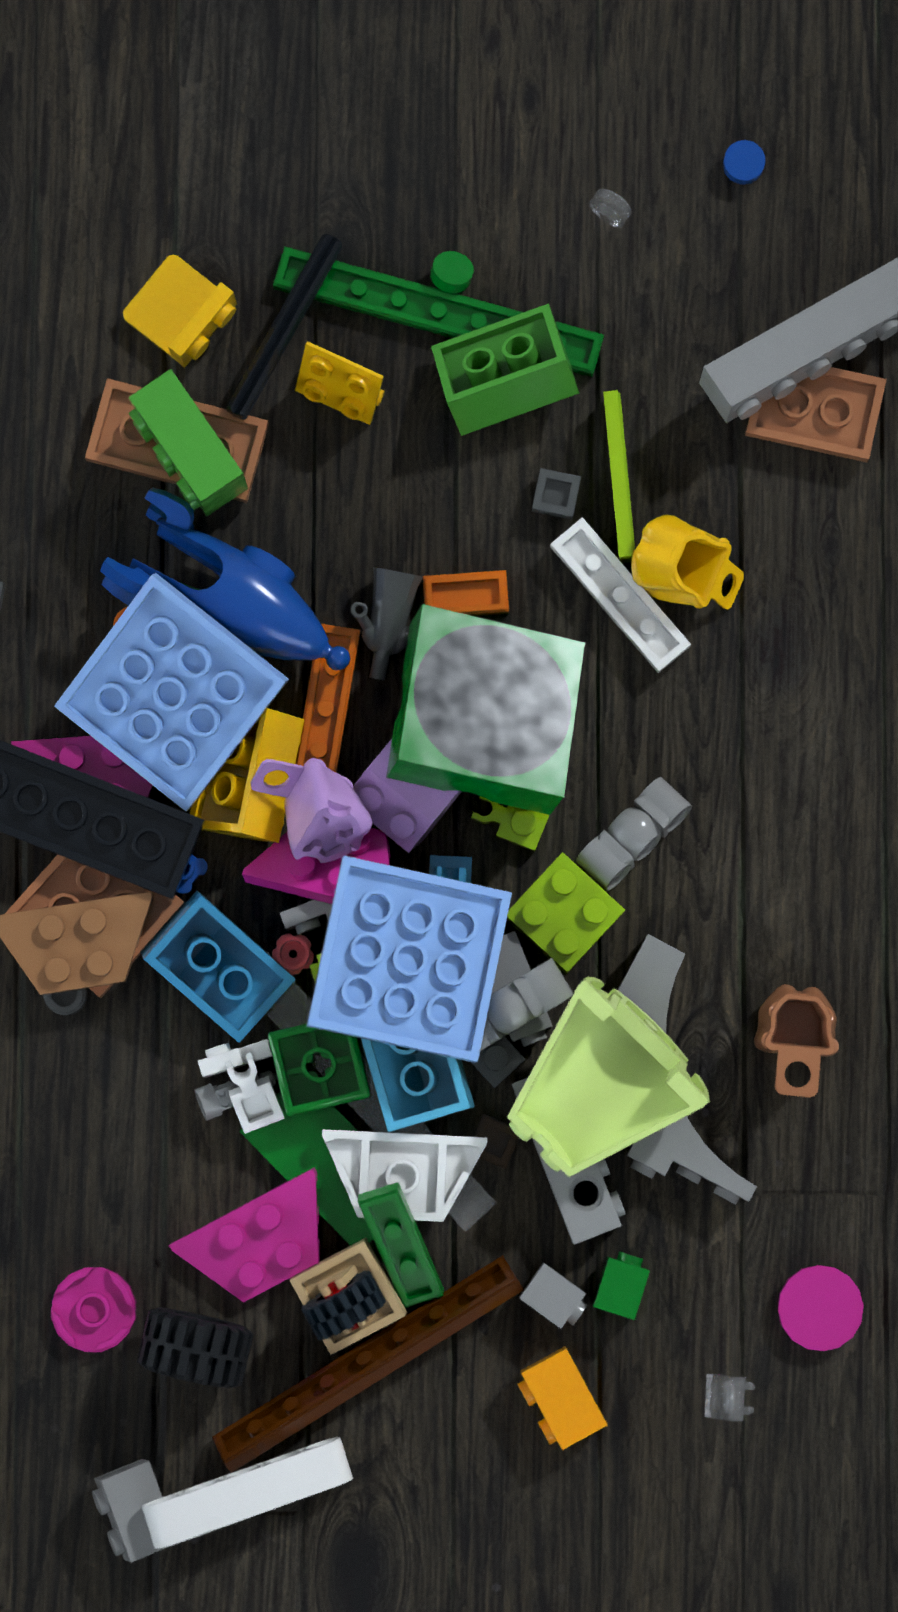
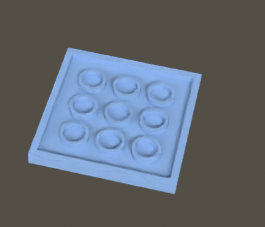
M154 573L126 608L54 707L187 812L289 679L161 576Z
M343 855L306 1026L469 1062H478L512 892Z

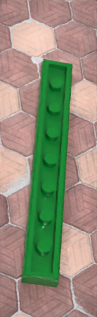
M284 246L273 288L290 293L311 253ZM336 260L314 298L315 301L449 338H455L524 313L463 295L447 293L434 287ZM555 321L572 371L593 377L604 334Z

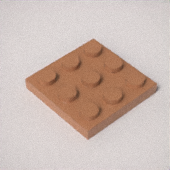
M57 855L5 914L149 892V890ZM153 892V902L149 907L142 928L143 932L138 947L135 950L132 963L185 904L177 895L172 900ZM113 984L89 989L99 998H102Z

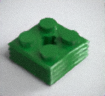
M307 1024L273 1031L268 1034L284 1108L288 1116L349 1103L370 1096L357 1037L307 1027ZM316 1053H321L323 1059L331 1060V1067L325 1069L326 1076L318 1078V1074L315 1071L309 1072L307 1064L314 1062L313 1055Z

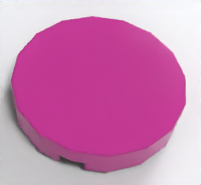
M815 1265L802 1268L787 1279L779 1293L778 1316L781 1327L791 1340L806 1349L827 1351L839 1348L853 1338L862 1322L864 1305L860 1290L848 1275L834 1267Z
M85 1267L69 1274L57 1286L52 1300L51 1320L57 1334L69 1346L84 1352H103L117 1346L130 1333L136 1319V1299L131 1286L118 1273L104 1267Z

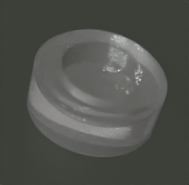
M608 189L597 190L589 202L591 210L600 219L615 227H623L632 214L629 204L621 196Z

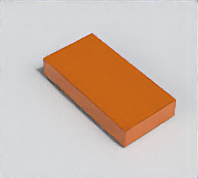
M506 570L423 576L425 605L471 616L509 614Z

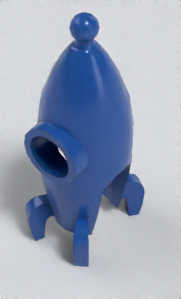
M154 487L148 490L144 499L152 504L149 506L145 516L159 525L157 536L213 570L219 576L218 581L207 589L195 590L134 558L130 567L120 564L109 557L103 562L100 572L106 577L101 585L128 606L150 576L157 573L260 656L295 661L325 658L328 666L337 671L349 665L350 654L348 650L341 646H330L325 630L316 615L292 587L291 583L295 578V574L286 564L260 548L246 545L240 551L215 537L195 530L193 525L194 512L190 504L167 491Z

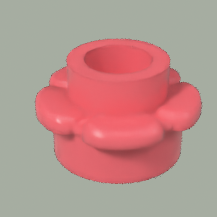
M288 933L282 935L276 941L277 947L272 951V958L291 975H297L301 973L303 968L307 969L310 967L309 965L312 964L314 959V953L310 949L312 945L307 937L302 934L293 936ZM291 950L297 951L295 958L289 956Z

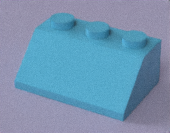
M361 1038L388 1132L475 1107L462 1060Z

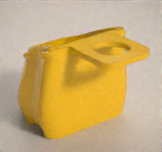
M662 515L648 522L642 530V538L639 545L632 553L631 571L633 581L643 587L649 596L665 602L691 605L697 609L706 607L711 599L722 608L730 609L743 582L744 573L729 560L732 547L728 539L718 538L673 515ZM731 574L733 577L731 590L726 596H723V581L727 575Z

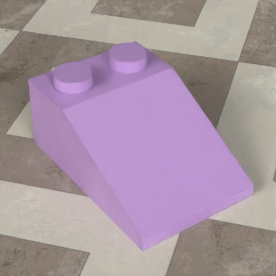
M391 739L361 775L353 789L368 810L372 823L405 851L410 853L426 838L462 791H443L386 778L392 743Z

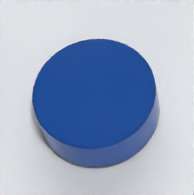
M749 140L737 141L730 145L723 160V169L726 176L731 181L743 185L756 181L761 176L765 166L763 150L759 145Z

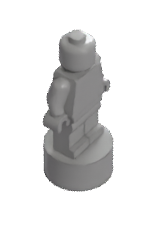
M271 1070L260 1073L259 1077L256 1075V1080L269 1076L272 1086H275L276 1080H278L276 1073H273ZM228 1081L218 1086H212L210 1083L194 1089L198 1104L206 1121L223 1115L222 1111L234 1107L229 1096V1090L237 1088L239 1085Z

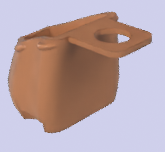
M781 985L765 1000L758 1011V1027L754 1038V1045L763 1052L777 1053L775 1090L781 1095L815 1096L819 1086L821 1057L832 1056L839 1049V1044L835 1037L836 1014L825 995L816 987H808L803 991H797L791 985ZM793 1062H802L810 1070V1079L802 1087H793L785 1079V1070Z

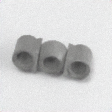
M659 777L650 783L640 796L634 800V807H629L622 811L610 824L607 832L603 830L599 836L587 844L578 855L576 863L606 891H610L635 867L634 861H639L646 857L658 844L661 836L665 838L669 832L674 830L687 817L692 809V805L662 777Z
M553 958L491 994L480 1051L573 996L574 993Z

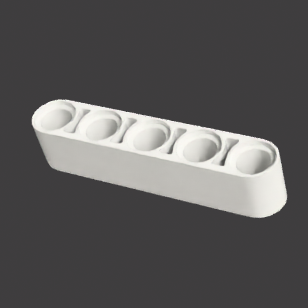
M334 1437L161 1497L142 1505V1509L154 1548L159 1549L351 1481L353 1476L341 1438Z

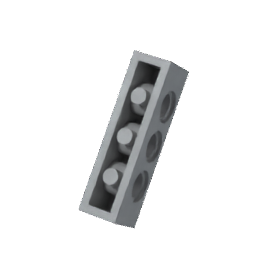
M528 1078L511 1084L516 1099ZM532 1138L572 1244L580 1243L622 1226L619 1217L626 1215L617 1190L611 1193L608 1192L603 1177L610 1175L605 1159L568 1177L561 1169L558 1172L554 1171L544 1162L540 1155L544 1149ZM581 1181H590L597 1188V1198L591 1205H579L574 1199V1188Z

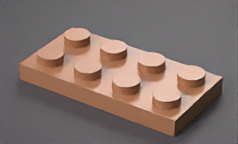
M107 378L86 451V461L176 484L180 480L178 474L175 473L169 477L152 449L157 444L153 439L147 443L144 441L128 414L133 410L128 397L143 387ZM194 401L244 474L248 489L233 500L247 503L268 430V420L248 416L245 420L231 415L226 409Z

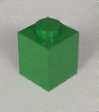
M620 1251L617 1259L607 1256L592 1306L635 1320L650 1270L641 1267L643 1259Z

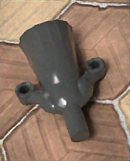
M373 567L374 587L371 619L367 616V605L362 602L352 603L350 613L360 624L363 630L362 639L373 652L369 678L385 681L390 656L398 654L407 646L410 625H406L417 589L423 577ZM357 606L362 607V612L360 614L356 613L355 608Z

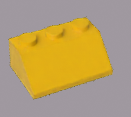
M269 708L265 710L191 807L190 815L205 820L202 830L250 840L279 843L284 825L285 797L256 792L252 790L250 783L260 764L266 759H274L292 764L296 763L304 719ZM280 770L271 771L265 775L264 782L269 785H280L288 779V774Z

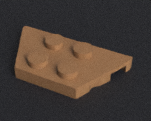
M149 891L0 915V938L40 995L125 983L132 966L135 950L138 947L143 932L142 928L149 907L153 902V892Z

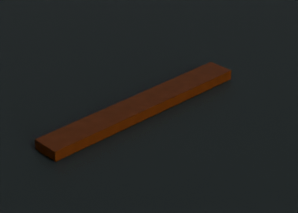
M502 1255L444 1292V1296L428 1301L212 1436L228 1470L232 1473L522 1292L524 1289L504 1256Z

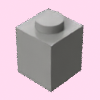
M544 1262L519 1295V1299L559 1328H562L566 1321L573 1326L587 1307V1304L582 1301L586 1293Z

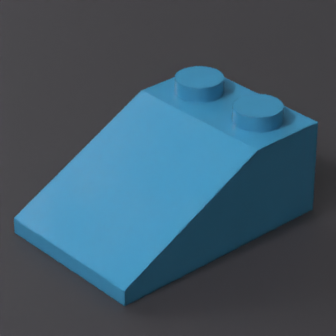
M196 891L141 952L143 959L238 1043L241 1042L296 980L199 891Z

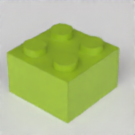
M562 852L508 910L507 921L548 959L553 958L557 967L567 975L617 921L625 909Z

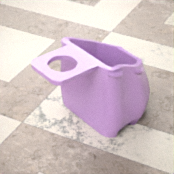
M311 758L304 766L266 759L260 764L251 780L252 790L285 797L284 808L288 840L291 852L297 860L309 856L317 858L320 863L337 860L343 857V855L353 853L360 848L361 840L372 827V818L354 791L352 782L348 778L327 768L320 759ZM280 770L288 774V779L280 785H269L264 782L265 775L271 771Z

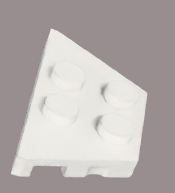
M322 1129V1137L358 1218H364L358 1204L359 1194L399 1182L416 1221L444 1222L487 1145V1138Z

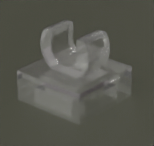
M707 1374L704 1417L726 1421H743L744 1415H750L754 1412V1407L744 1406L745 1390H755V1384L746 1382L744 1377Z

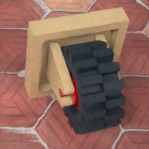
M367 1238L331 1255L296 1274L289 1280L303 1304L301 1310L317 1339L323 1340L330 1355L405 1317L407 1313Z

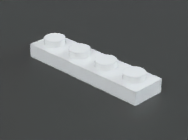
M583 517L550 544L552 550L657 673L661 672L691 646L690 642L643 587L633 581L631 573Z

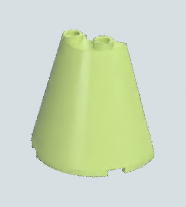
M586 977L576 988L507 1116L511 1121L509 1125L513 1132L525 1142H528L531 1138L536 1140L544 1149L540 1153L544 1162L554 1171L558 1172L561 1169L568 1177L703 1108L710 1099L700 1075L695 1073L690 1077L686 1071L689 1060L673 1040L624 994L615 988L606 993L601 989L605 984L602 980L594 977Z

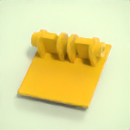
M307 341L295 391L303 394L313 402L323 403L342 412L343 415L350 419L360 420L370 425L375 408L379 406L385 393L381 389L384 376Z

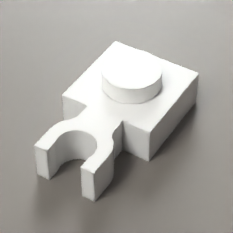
M268 1039L231 1050L229 1043L205 1050L207 1058L198 1060L202 1077L207 1078L226 1072L225 1062L231 1060L233 1069L248 1064L245 1054L252 1053L256 1062L272 1057V1051Z
M252 1053L245 1054L249 1065L245 1072H236L233 1069L231 1060L225 1062L231 1081L239 1085V1087L229 1090V1096L244 1134L285 1119L269 1076L256 1080L257 1068Z

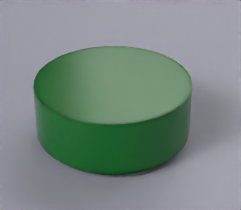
M442 252L434 259L430 272L431 280L437 288L444 292H463L471 283L474 273L473 264L469 258L459 252Z

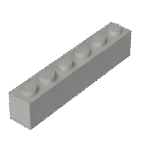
M898 257L705 365L699 384L724 421L728 423L738 416L741 420L752 416L761 408V403L772 397H775L776 400L784 398L797 387V383L807 377L815 380L829 371L832 363L843 357L846 360H850L863 352L867 347V343L878 337L881 341L886 340L897 333Z

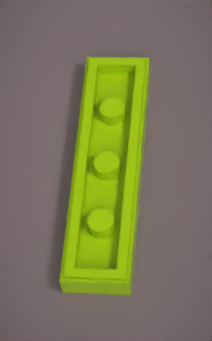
M618 390L604 391L618 554L621 563H631L635 542L620 392L618 393Z

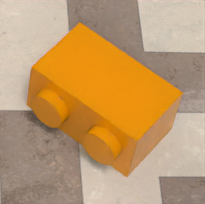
M566 1346L521 1370L524 1380L519 1382L518 1386L529 1407L537 1403L545 1418L538 1421V1424L550 1445L558 1441L561 1449L564 1450L608 1426Z

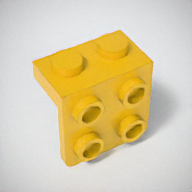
M169 255L124 309L123 317L127 323L185 368L192 359L197 360L204 353L210 343L209 338L218 327L223 328L231 320L236 312L235 306L237 302L234 292L222 282L215 286L180 257Z

